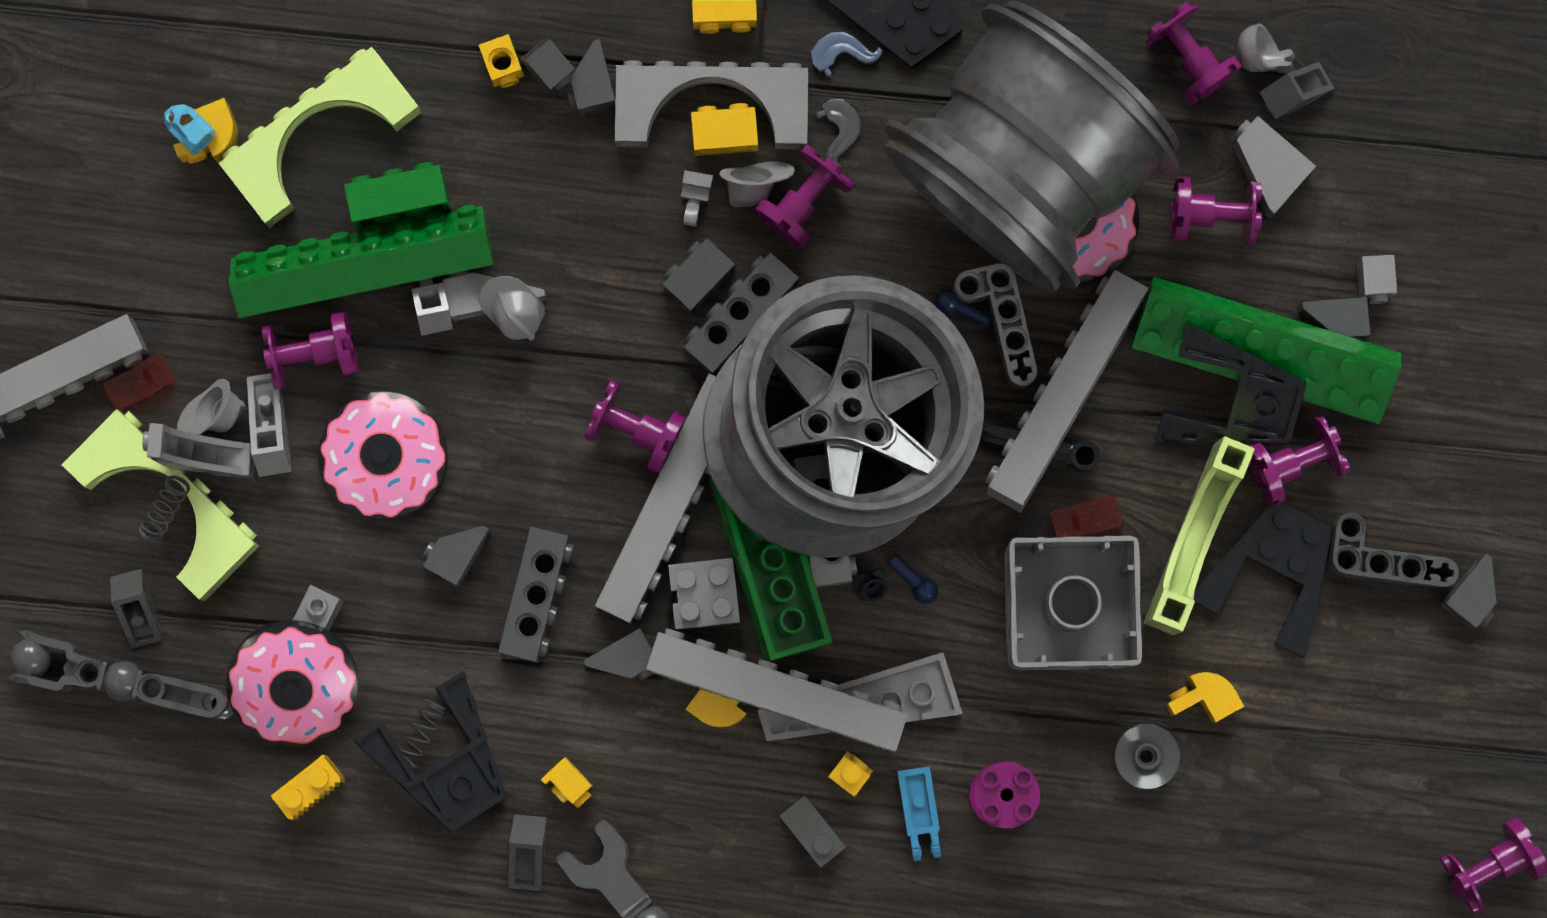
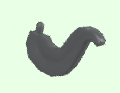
M830 99L822 105L823 110L817 112L816 117L826 116L828 122L838 127L839 135L829 146L826 158H830L841 167L837 159L859 137L861 120L855 108L844 99Z

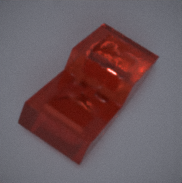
M159 353L132 366L130 371L102 383V388L114 411L117 409L123 412L166 389L176 381L162 354Z
M1115 495L1050 512L1057 537H1085L1124 526Z

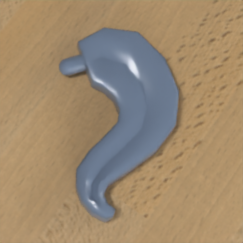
M831 32L821 38L812 49V65L819 73L824 71L825 75L830 78L832 72L829 68L834 65L835 60L841 54H848L857 61L870 65L881 58L883 50L878 48L874 53L870 52L855 37L845 32Z

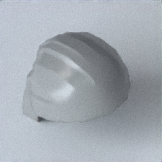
M1262 24L1251 25L1241 33L1238 39L1237 56L1245 70L1250 72L1272 71L1279 73L1294 71L1293 64L1291 63L1295 58L1294 52L1291 49L1279 51L1272 36Z

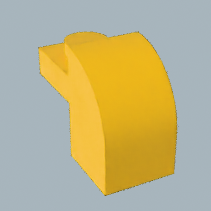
M224 98L195 109L217 134L196 155H193L181 142L174 144L176 154L183 163L187 161L189 164L200 162L207 158L206 154L210 152L218 163L223 160L222 156L228 149L236 146L238 128L231 108Z
M1209 672L1197 673L1186 677L1192 689L1188 691L1186 686L1178 689L1169 695L1172 701L1164 704L1169 714L1173 716L1200 701L1211 723L1217 722L1244 707L1231 683L1224 677Z
M702 689L698 691L686 708L689 713L703 723L717 728L735 725L747 715V713L737 707L740 703L739 701Z

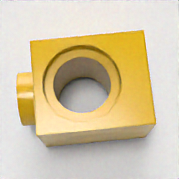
M509 34L479 45L494 87L499 85L501 88L513 86L519 82L518 78L524 76ZM506 57L511 60V64L505 70H498L494 67L497 59Z

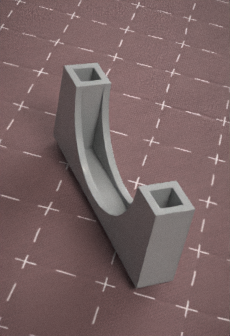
M625 61L623 65H616V147L648 148L653 122L663 106L678 93L702 84H722L736 88L750 96L762 108L771 124L775 149L802 150L807 145L808 68H802V64L784 63L783 67H770L769 63L755 62L751 63V67H738V63L721 62L719 67L706 66L705 62L698 61L688 62L687 66H674V62L658 61L655 62V66H642L640 61Z

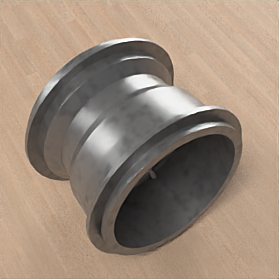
M1008 1L1004 7L990 4L982 12L983 20L989 30L974 46L954 74L950 88L951 100L935 118H914L907 126L900 122L889 120L884 129L890 140L883 149L897 170L936 209L993 257L1012 268L1016 274L1049 293H1054L1060 285L1069 289H1075L1080 284V279L1072 268L1078 261L1075 237L1092 217L1099 219L1114 213L1146 181L1153 171L1172 175L1179 166L1174 154L1179 147V141L1169 123L1154 105L1114 66L1065 27L1040 11L1018 1Z
M856 275L836 276L807 283L777 300L764 312L746 336L744 343L724 363L711 386L703 417V444L713 482L723 500L741 522L754 533L780 548L798 554L827 558L845 557L872 550L899 535L920 514L940 502L958 484L969 468L978 448L984 421V397L979 370L966 341L954 324L931 302L908 288L887 280ZM825 346L840 349L832 376L793 348ZM872 365L877 367L887 378L872 382ZM774 372L790 384L807 407L768 429L765 396L770 375ZM841 377L851 378L855 388H846L842 384ZM905 405L911 417L914 438L888 417ZM808 421H817L821 425L822 433L811 431ZM865 429L874 430L877 433L878 441L872 442L868 440L865 435ZM824 443L830 491L803 477L788 463L779 450ZM862 453L880 454L891 460L906 474L901 481L886 489L867 494H854Z

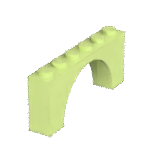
M372 47L368 50L361 49L349 59L351 63L341 70L336 68L324 78L325 82L316 89L312 87L300 95V101L291 108L285 107L274 115L272 123L265 128L263 126L256 128L248 135L249 140L240 147L237 145L233 146L223 154V160L219 162V165L269 228L295 210L283 186L281 167L286 144L293 132L303 121L313 114L328 108L355 107L378 115L397 132L422 113L416 102Z
M116 409L62 466L89 490H92L106 478L128 470H151L167 476L176 475L185 479L190 485V491L187 496L193 506L196 518V540L192 554L177 578L199 600L205 602L259 547L253 540L257 535L244 522L238 526L230 518L234 512L221 500L215 503L208 496L211 490L199 478L192 481L185 474L186 471L170 470L148 458L147 451H143L142 447L144 433L139 429L143 424L130 411L124 414ZM175 480L183 486L185 491H187L186 486L182 482Z
M1225 436L1213 445L1144 624L1171 635L1184 631L1195 603L1194 592L1207 551L1235 489L1244 478L1255 448Z

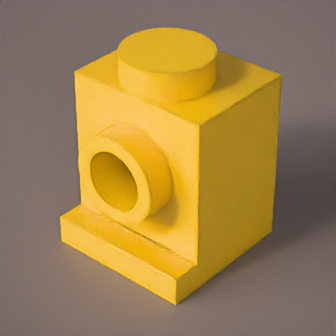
M847 751L828 778L855 797L873 770Z
M564 757L541 779L544 784H548L551 781L555 785L551 790L563 803L569 800L577 808L592 796L588 790L593 785L567 757Z

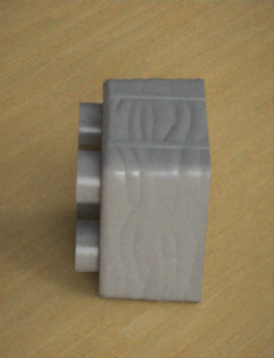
M1017 537L1010 541L1005 550L1004 570L1006 658L1011 668L1014 670H1087L1099 668L1118 669L1140 664L1142 661L1139 542L1136 537Z

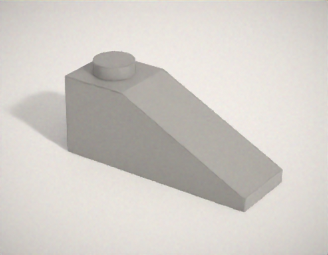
M468 270L449 274L450 278L443 279L450 316L454 322L485 315L479 305V293L482 287L489 280L494 279V277L478 273L468 274ZM528 286L541 302L547 301L544 289Z
M271 373L247 377L251 456L258 475L262 477L291 472L290 446L282 389H274Z

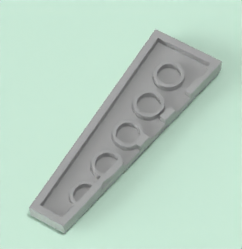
M943 652L839 684V692L851 695L852 690L870 695V702L882 705L883 700L901 705L900 712L908 714L906 722L963 714ZM763 709L757 710L766 741L832 733Z

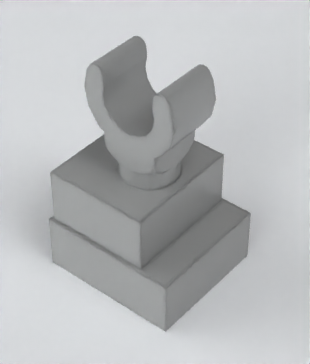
M684 170L681 199L688 200L683 220L684 225L697 226L700 203H709L714 181L713 175Z

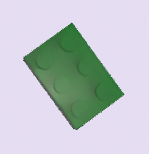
M425 162L415 165V170L402 172V169H391L383 172L382 177L371 179L369 175L352 178V183L344 184L351 222L358 232L370 225H380L381 227L393 225L394 222L403 218L416 220L425 218L426 215L432 212L441 211L444 214L453 212L446 176L440 165L434 166L433 162Z

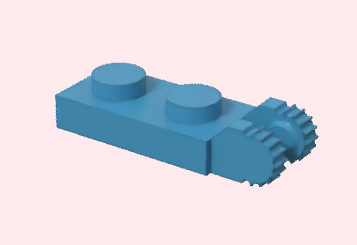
M930 766L897 771L907 836H910L913 861H921L922 851L918 841V834L930 833L931 854L934 858H940L941 850L938 837L940 828Z

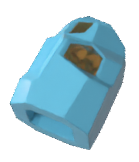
M184 104L175 105L164 112V123L167 129L193 155L202 151L217 134L192 107Z

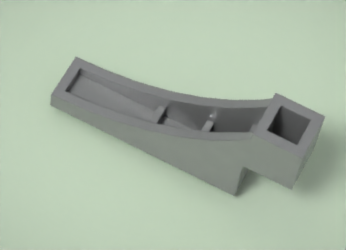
M150 423L149 431H145L143 434L142 447L143 451H147V457L170 470L207 472L215 476L254 479L255 464L251 456V443L197 435L156 423Z

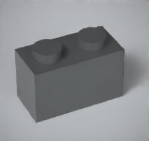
M708 238L702 244L696 241L685 253L688 258L680 267L674 264L663 276L666 280L663 283V289L691 315L735 270V264Z

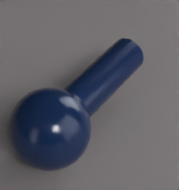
M943 290L936 297L935 305L945 315L957 313L985 328H989L992 323V316L961 302L953 290Z
M896 553L889 558L887 563L913 587V595L918 602L929 604L937 598L938 586L933 580L921 578Z

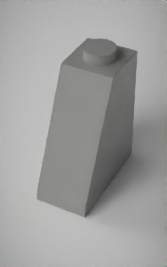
M1257 116L1252 123L1246 119L1237 129L1234 135L1238 139L1233 144V148L1248 180L1262 184V196L1259 204L1265 216L1270 219L1316 165Z

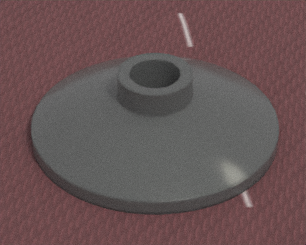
M1140 724L1128 729L1120 737L1115 748V764L1119 774L1126 782L1141 789H1154L1169 782L1175 775L1180 762L1179 747L1174 737L1164 728L1154 724ZM1144 750L1149 751L1152 755L1148 763H1144L1140 759V754Z

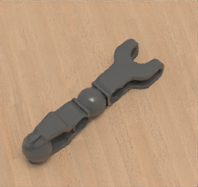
M29 630L20 632L23 640L14 645L10 652V665L14 673L7 678L13 683L30 684L59 692L71 691L73 686L86 687L106 692L111 699L118 702H127L135 699L218 720H228L235 715L230 706L226 690L163 675L150 674V672L141 671L136 664L130 661L103 662L83 655L81 647L77 644L41 636ZM47 646L66 651L68 662L63 667L65 675L58 682L39 678L47 671L51 664V654ZM95 665L98 669V676L95 681L90 683L87 680L86 672L90 666ZM157 680L160 683L161 690L156 697L152 698L149 695L148 687L152 681ZM216 698L217 705L213 709L212 702ZM228 701V708L226 709V711H224L226 708V703Z
M600 820L595 827V831L604 845L603 855L598 862L592 865H584L569 852H562L557 856L558 864L576 886L600 890L622 918H670L662 907L652 905L654 903L653 900L629 872L627 867L629 858L628 844L606 820Z

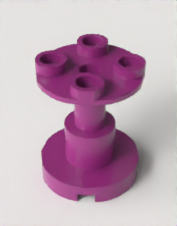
M1186 2L1172 13L1174 16L1172 20L1165 25L1160 21L1146 32L1149 39L1145 44L1148 47L1166 36L1169 37L1185 59L1181 66L1194 82L1183 93L1189 104L1193 105L1198 101V94L1204 99L1232 78L1229 74L1231 73L1230 70L1236 73L1243 66L1235 56L1220 64L1207 45L1200 48L1183 25L1198 11L1199 7L1198 5L1191 7Z
M805 145L800 151V155L814 171L798 191L795 192L790 189L777 206L761 199L754 209L755 214L769 228L772 226L779 232L778 235L798 249H803L811 241V237L801 226L814 212L815 209L811 204L827 184L830 183L845 193H850L855 187V184L843 174L839 175L842 169L837 163L828 157L825 161H822L820 154L809 145Z
M1189 177L1175 178L1172 192H1178V196L1174 197V202L1171 201L1170 233L1173 235L1172 241L1186 242L1189 226L1212 227L1214 221L1243 222L1245 244H1255L1257 232H1260L1262 223L1261 213H1256L1257 202L1261 201L1262 196L1261 183L1249 181L1245 203L1216 202L1214 195L1192 194Z
M346 311L333 312L331 314V330L310 333V340L283 346H279L278 338L272 325L262 326L264 343L269 345V349L264 350V359L267 369H274V371H271V378L275 390L285 388L284 365L312 359H314L315 365L339 361L344 376L358 372L357 354L352 343L351 335L353 334Z
M611 380L603 395L606 399L602 403H597L590 418L594 421H591L584 438L593 442L606 423L633 436L632 444L653 453L648 469L660 474L687 416L675 411L667 424L647 414L640 419L613 406L621 385Z
M1323 416L1316 417L1313 420L1318 442L1295 452L1290 447H1287L1269 455L1260 442L1250 446L1255 448L1249 462L1251 473L1256 484L1260 483L1267 490L1261 494L1271 507L1285 501L1283 484L1302 477L1301 470L1326 459L1332 471L1339 478L1351 472L1346 457L1340 454L1337 447L1342 444L1338 431L1334 426L1329 428Z
M1014 762L993 763L979 771L971 782L969 801L979 819L988 825L999 828H1015L1033 817L1039 806L1040 789L1032 772L1020 764ZM1003 789L1010 792V798H1007L1006 801H1003L1000 796Z
M1517 817L1502 823L1506 841L1488 850L1490 857L1465 871L1452 854H1447L1440 858L1446 872L1454 878V880L1450 881L1454 893L1459 899L1465 896V903L1474 916L1484 909L1482 900L1476 890L1480 885L1498 875L1507 879L1523 869L1534 880H1539L1547 874V861L1540 847L1534 846L1529 838L1532 834Z

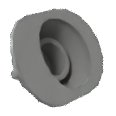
M763 162L744 167L726 168L721 170L719 175L727 181L730 205L734 207H752L758 205L761 199L767 200L771 195L774 183L788 179L794 174L795 169L788 163Z
M500 276L489 280L479 293V305L483 312L499 327L503 335L514 340L526 338L530 341L534 340L535 332L538 330L545 315V306L525 283L518 278Z
M224 378L218 379L185 407L178 420L177 430L201 435L206 430L218 433L227 432L246 411V404L230 391L229 381Z

